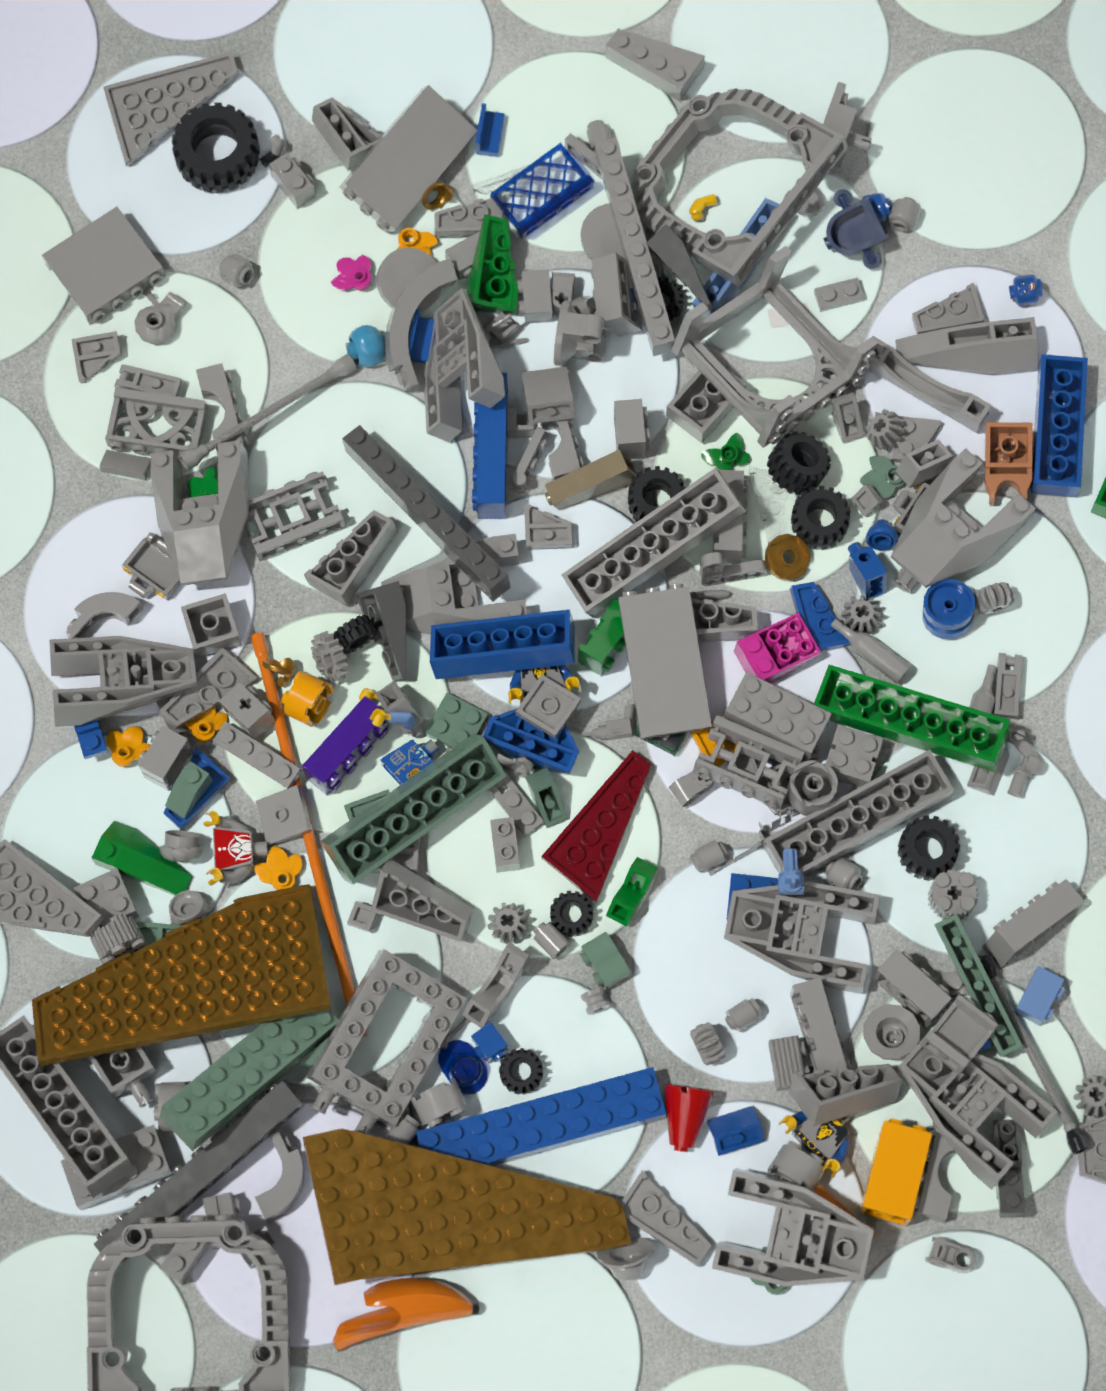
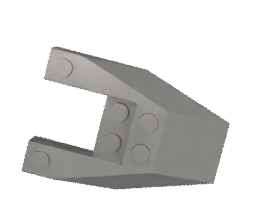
M463 288L434 311L433 319L435 320L429 359L426 362L424 372L426 432L447 442H450L463 431L459 376L466 370L468 399L492 408L505 397L504 377L483 326L466 290Z
M240 440L218 443V495L212 494L181 499V463L174 451L151 453V480L157 523L181 585L226 580L249 515L248 453Z
M966 448L916 500L890 557L925 588L986 563L1028 522L1036 509L1018 493L982 527L952 502L951 499L975 478L983 464Z
M516 533L493 536L476 542L500 567L519 565ZM444 552L381 582V586L399 581L400 586L403 587L406 603V631L431 635V625L527 614L525 599L478 606L475 583Z
M124 636L49 640L51 676L100 674L101 687L53 690L55 727L78 726L149 705L197 685L193 648Z
M809 881L804 882V895H779L778 885L732 891L724 939L791 976L808 981L821 977L824 986L862 994L868 965L820 956L826 917L831 916L874 924L880 895Z
M922 1039L901 1062L898 1068L946 1141L969 1170L992 1190L1014 1163L976 1131L978 1127L998 1106L1036 1139L1058 1111L1001 1063L977 1053L963 1072L958 1075L920 1045L923 1041Z
M738 1168L732 1171L728 1195L775 1206V1214L766 1252L720 1241L716 1246L712 1269L781 1286L864 1280L874 1229L806 1187Z

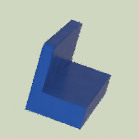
M486 103L481 105L475 141L476 155L498 157L505 113L487 111Z
M416 310L414 313L408 348L411 362L426 364L429 359L435 319L420 317V310Z
M753 1106L707 1120L718 1156L765 1141L760 1120Z

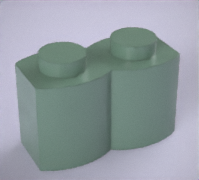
M607 932L581 946L583 953L580 954V957L586 967L590 965L595 973L592 976L599 987L603 985L608 990L631 976L628 965Z

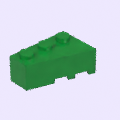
M617 599L612 602L602 615L596 629L592 628L589 632L590 638L586 644L581 643L578 647V663L600 676L605 671L609 672L615 663L613 658L617 652L622 653L626 647Z

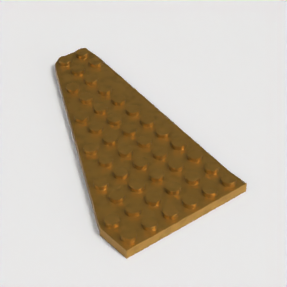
M343 1128L303 1137L334 1286L362 1279L592 1252L631 1244L622 1206L617 1200L606 1195Z

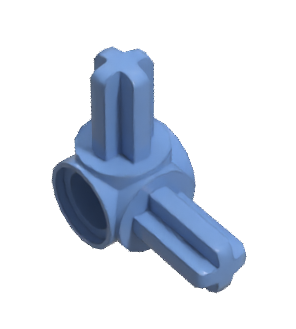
M788 848L783 850V871L778 874L779 895H804V876L798 870L796 849Z

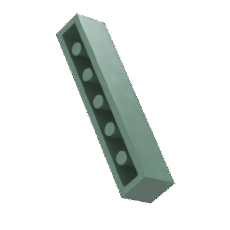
M954 914L935 923L934 926L970 999L975 1003V1007L982 1012L989 1013L998 1024L990 1036L998 1055L1002 1057L1023 1047L958 915Z

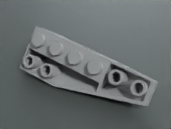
M1034 317L968 324L895 340L896 351L913 365L991 375L1038 370V337Z

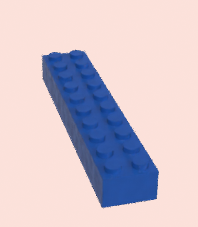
M650 1067L416 1131L419 1146L422 1149L488 1166H495L666 1119V1110L654 1068Z

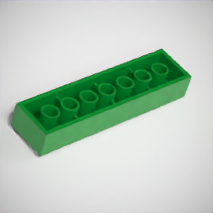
M830 664L827 667L813 704L832 713L829 721L925 751L931 750L932 753L996 772L1011 730L1009 719Z

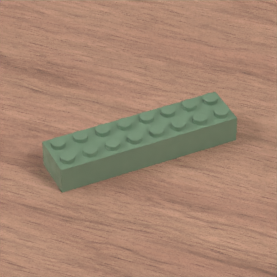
M473 734L320 842L344 881L354 885L507 777L485 738Z
M328 1009L263 1022L164 1103L159 1117L193 1152L272 1084L296 1066L300 1059L325 1041L331 1035L339 1019Z

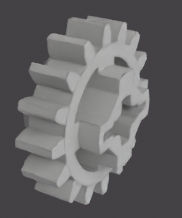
M328 631L313 636L314 639L311 640L313 645L311 647L312 657L315 659L316 668L320 674H325L326 680H330L331 683L346 678L345 675L348 674L346 668L349 666L347 664V656L343 652L344 647L339 640H334L333 634H329Z

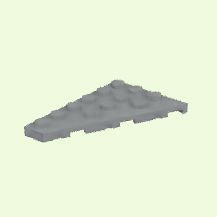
M232 51L103 86L126 166L131 165L172 131L176 124L181 123V117L184 114L190 115L191 109L194 107L198 109L238 75Z
M4 839L0 843V923L89 937L104 920L102 915Z

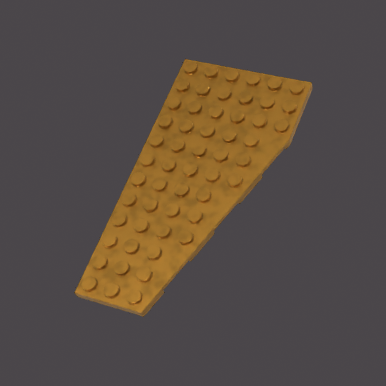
M310 884L237 898L233 900V904L201 920L197 918L166 933L164 938L131 954L127 952L95 968L96 971L62 988L58 986L33 998L32 1009L39 1066L331 1009Z

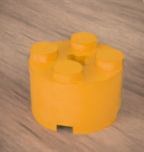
M299 671L294 678V684L290 691L287 690L282 696L281 703L285 705L284 712L286 715L309 727H313V722L318 724L325 716L331 704L327 699L329 694L333 695L334 687L307 672Z

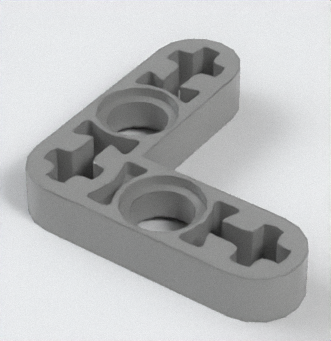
M713 552L703 555L700 561L699 574L703 586L759 578L768 573L765 560H754L724 566L722 554Z

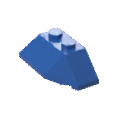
M517 709L490 718L483 734L488 744L515 759L524 757L533 762L536 767L541 769L547 768L549 772L571 773L579 750L567 725L563 727L555 739L517 716Z

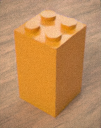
M889 1118V1121H883L879 1130L859 1214L903 1226L909 1224L912 1219L932 1133L927 1132V1128L919 1125H913L911 1128L904 1126L902 1121Z

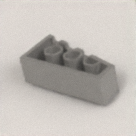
M617 29L606 44V59L678 101L682 100L704 69L705 55L621 29Z
M373 510L352 529V533L344 540L341 539L336 544L335 549L327 556L324 555L312 570L309 569L303 574L308 584L348 606L398 532L394 521Z
M691 598L698 642L741 640L758 632L756 607L732 603L723 604L709 599Z
M389 859L381 869L370 911L461 942L469 928L474 909L392 859Z
M821 977L793 985L790 998L813 1069H823L824 1073L837 1072V1068L844 1067L851 1070L849 1059L844 1057L841 1049L844 1048L840 1033L837 1034L835 1016L833 1011H830L828 995L823 987Z
M890 1064L859 1066L858 1070H850L844 1067L837 1068V1072L824 1073L823 1069L814 1070L813 1074H803L802 1071L793 1073L789 1094L812 1125L816 1126L897 1101L902 1079Z

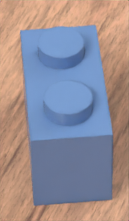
M1038 966L1015 1009V1013L1038 1026L1042 1024L1043 1020L1048 1022L1054 1012V1009L1051 1008L1054 999L1059 1001L1065 990L1062 987L1065 979Z

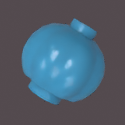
M371 325L355 328L349 335V342L345 344L347 354L362 367L378 365L385 357L386 333L381 334L376 327Z

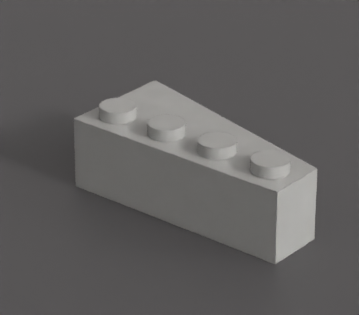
M718 470L745 508L746 512L743 514L747 515V501L743 500V493L748 492V479H744V471ZM743 514L713 534V552L722 554L724 565L741 563V558H746V544H743V536H746L747 522H743Z
M1067 879L1060 884L1055 881L1045 889L1047 892L1041 897L1040 894H1037L1028 902L1029 906L1027 908L1019 907L1010 915L1012 919L1007 922L1003 919L993 927L995 932L982 947L989 956L993 957L1000 969L1007 965L1014 955L1017 957L1031 945L1032 940L1038 941L1050 930V927L1052 929L1084 903L1082 897Z

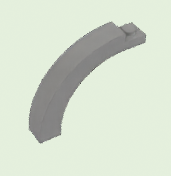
M451 258L430 266L412 280L399 296L390 313L385 334L386 362L389 372L398 370L397 379L400 386H403L404 391L413 390L418 385L408 348V333L412 317L419 304L426 297L440 289L452 286L458 280Z

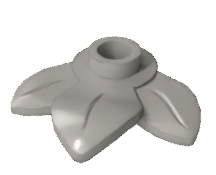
M498 753L497 760L502 768L514 770L515 774L522 778L535 773V764L526 758L520 757L512 760Z

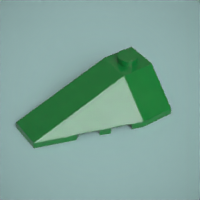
M487 214L483 217L466 292L474 309L477 311L515 313L519 289L518 283L515 281V265L511 257V241L507 219Z
M113 821L102 834L91 857L97 866L110 871L117 868L123 876L174 896L182 891H186L192 879V876L176 862L165 859L161 855L160 849L138 830L117 821Z

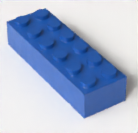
M1041 355L1037 374L1031 493L1077 497L1081 489L1088 358Z
M502 373L505 397L492 408L474 402L472 503L473 511H477L478 519L506 518L507 373Z
M570 609L431 625L429 662L435 679L575 664V625Z

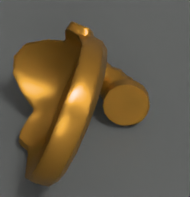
M435 182L424 192L422 205L428 210L442 208L445 202L451 201L454 197L453 187L446 183ZM431 190L438 191L436 199L431 203H427V196Z
M285 658L281 662L272 659L262 663V666L267 670L285 675L277 679V685L280 687L285 686L295 674L294 662L291 658Z

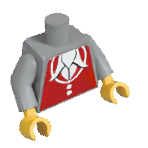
M209 811L205 815L210 816L212 822L205 821L203 824L206 827L213 825L216 827L213 828L215 868H211L206 872V875L211 874L215 879L209 880L208 884L214 885L218 881L220 883H236L248 875L250 870L254 869L255 857L268 855L267 841L254 842L252 831H249L246 826L232 819L219 816L215 811Z

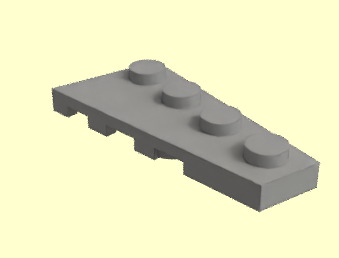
M222 647L196 673L197 685L176 693L159 711V715L172 727L178 729L220 703L219 700L239 682L246 688L256 682L257 677Z
M642 1170L620 1203L626 1220L699 1267L712 1245Z

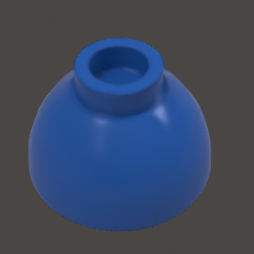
M880 519L868 529L865 540L867 545L873 549L884 551L896 546L898 534L887 520Z

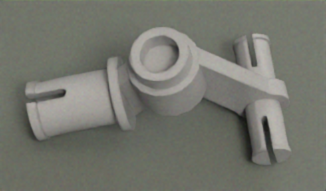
M1014 729L1010 731L1007 742L1012 743L1022 754L1023 758L1020 766L1012 771L1014 776L1007 794L1022 798L1027 779H1030L1034 774L1039 775L1043 769L1044 762L1041 761L1023 737L1025 732Z

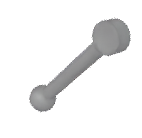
M465 1018V1019L443 1040V1042H442L440 1048H441V1049L447 1048V1047H448V1042H449L470 1020H468L467 1018Z

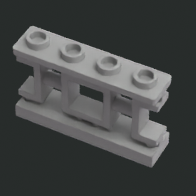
M323 471L309 473L304 479L297 482L295 480L289 481L282 488L277 490L270 489L265 491L262 496L254 499L249 498V515L246 523L255 520L260 531V536L251 539L259 561L345 527L344 518L341 511H339L338 505L326 509L320 493L329 490V484ZM312 489L316 499L304 504L300 493ZM298 502L304 518L283 526L277 510ZM269 506L273 516L261 521L257 511ZM320 507L324 518L311 522L308 512ZM277 525L281 535L268 540L265 529Z
M717 715L708 735V739L716 742L717 745L711 757L701 752L699 753L693 772L702 779H710L719 783L723 788L734 789L747 798H755L762 801L768 807L781 809L788 789L778 784L784 771L792 774L794 769L802 763L805 752ZM725 740L737 744L734 753L722 748ZM740 753L761 761L756 775L734 767ZM717 757L729 761L726 770L714 765ZM769 758L782 763L778 772L766 767ZM761 775L774 780L771 789L758 784Z

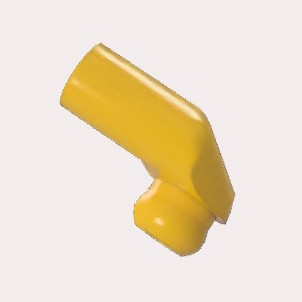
M714 194L694 200L689 209V214H691L693 221L703 218L702 211L704 208L717 204Z

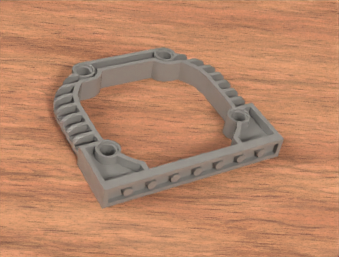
M729 89L721 94L720 92H715L708 97L696 95L680 109L678 116L672 123L668 124L665 132L653 143L651 150L639 161L634 171V178L638 185V212L645 226L654 234L666 224L671 229L676 227L684 236L681 240L697 263L739 287L844 154L848 145L844 135L802 112L797 114L795 111L775 102L764 94L752 91L751 89ZM741 115L754 119L786 137L791 152L794 155L802 156V163L806 171L792 190L785 194L781 204L771 212L770 218L755 237L749 233L725 236L724 232L719 229H712L704 233L667 212L658 202L659 197L667 187V178L665 176L667 171L698 132L714 128L725 116Z
M230 1214L215 1215V1219L205 1220V1215L190 1216V1220H180V1216L165 1217V1221H155V1217H142L140 1222L127 1226L122 1232V1237L111 1242L99 1253L91 1266L87 1279L88 1347L86 1349L88 1391H141V1383L124 1366L128 1357L126 1349L115 1342L114 1283L116 1272L125 1257L141 1256L149 1251L154 1244L216 1242L221 1249L228 1253H245L257 1268L261 1284L262 1339L257 1341L251 1349L250 1356L254 1365L238 1383L239 1390L220 1391H291L287 1276L278 1253L263 1238L249 1232L245 1221L230 1219ZM231 1226L240 1227L242 1231L240 1238L235 1239L230 1236L229 1229ZM132 1229L140 1231L142 1235L140 1242H134L130 1239L129 1234ZM259 1347H267L271 1353L270 1357L267 1359L259 1357L257 1352ZM109 1352H116L119 1355L120 1361L118 1364L109 1362ZM196 1387L195 1391H210V1387ZM171 1388L170 1391H185V1388Z

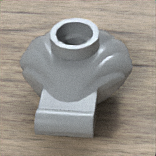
M171 291L168 292L159 305L148 306L138 312L134 320L136 333L143 341L151 344L166 342L174 335V318L184 309L186 302Z

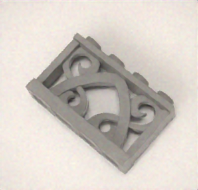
M115 387L114 401L105 436L107 446L116 451H123V449L132 450L137 454L173 450L178 457L179 454L187 449L200 446L205 418L208 412L206 400ZM121 405H125L128 417L119 419ZM141 408L148 409L147 414L142 416H136V414H142V412H140ZM159 410L162 411L166 422L173 427L159 436L152 437L144 430L140 422L150 419ZM171 412L178 413V416L174 417V419L179 420L178 422L169 417ZM192 416H197L195 431L187 426ZM131 422V425L123 429V432L129 431L130 436H118L116 433L117 428L123 423ZM182 430L192 436V442L188 446L177 444L179 439L186 441L185 436L180 433Z

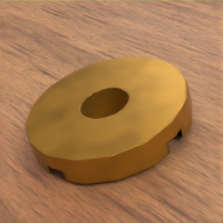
M783 534L776 536L769 542L765 549L764 559L768 570L773 576L780 580L789 581L799 578L806 573L808 562H810V552L803 539L793 534ZM785 551L791 553V563L784 561L783 554Z

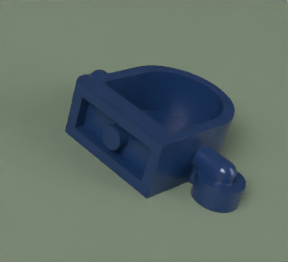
M840 189L834 195V202L837 206L842 207V210L835 213L829 220L826 229L827 237L823 238L828 250L834 249L841 254L857 255L863 253V264L865 267L876 269L881 265L882 257L880 253L872 251L871 248L891 238L871 197H866L852 204V193L849 190Z

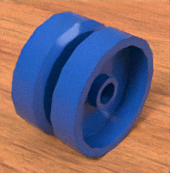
M946 579L931 585L927 589L923 601L922 621L925 628L933 636L941 639H955L968 632L973 623L975 611V597L972 590L965 583L955 579Z

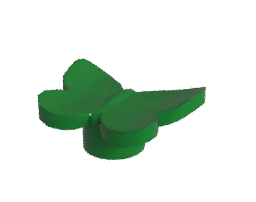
M738 433L733 434L721 449L712 448L701 453V458L708 465L716 466L717 470H731L734 465L744 466L749 462L750 456L742 450L743 441Z
M210 467L202 478H191L187 483V488L191 491L187 498L212 494L218 495L217 469Z

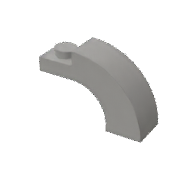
M105 592L93 595L74 608L78 619L75 618L69 623L66 634L68 638H83L94 624L104 619H116L129 626L142 611L143 607L139 600L124 593Z

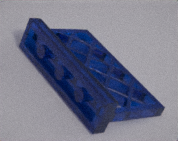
M560 142L490 193V197L516 228L517 234L523 240L593 189L595 181L590 175H586ZM558 151L565 157L564 165L551 163L552 156ZM538 166L548 167L547 177L534 176V169ZM550 169H564L563 180L549 178ZM566 170L576 171L580 178L576 181L565 180ZM520 179L530 180L529 190L516 189L517 181ZM533 180L546 182L545 193L532 191ZM549 183L562 184L561 192L558 194L548 193ZM503 191L513 193L512 203L502 202L498 195ZM515 193L528 195L527 205L514 204ZM531 195L544 197V204L540 207L530 206ZM513 208L527 210L526 217L518 222L513 216Z

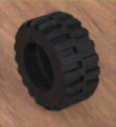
M215 102L213 106H209V103L202 104L203 107L200 109L194 107L190 110V115L184 114L181 117L182 124H176L175 134L172 135V150L178 171L182 173V177L186 182L191 181V185L197 189L200 186L203 187L205 192H211V189L216 190L217 193H223V189L227 188L230 191L236 189L235 185L238 183L243 185L247 182L246 176L251 177L255 172L254 167L258 166L260 147L253 122L250 118L246 117L242 110L238 109L235 111V106L230 104L224 107L222 103ZM213 135L228 136L237 143L234 151L229 156L216 161L205 160L199 157L195 151L204 139Z

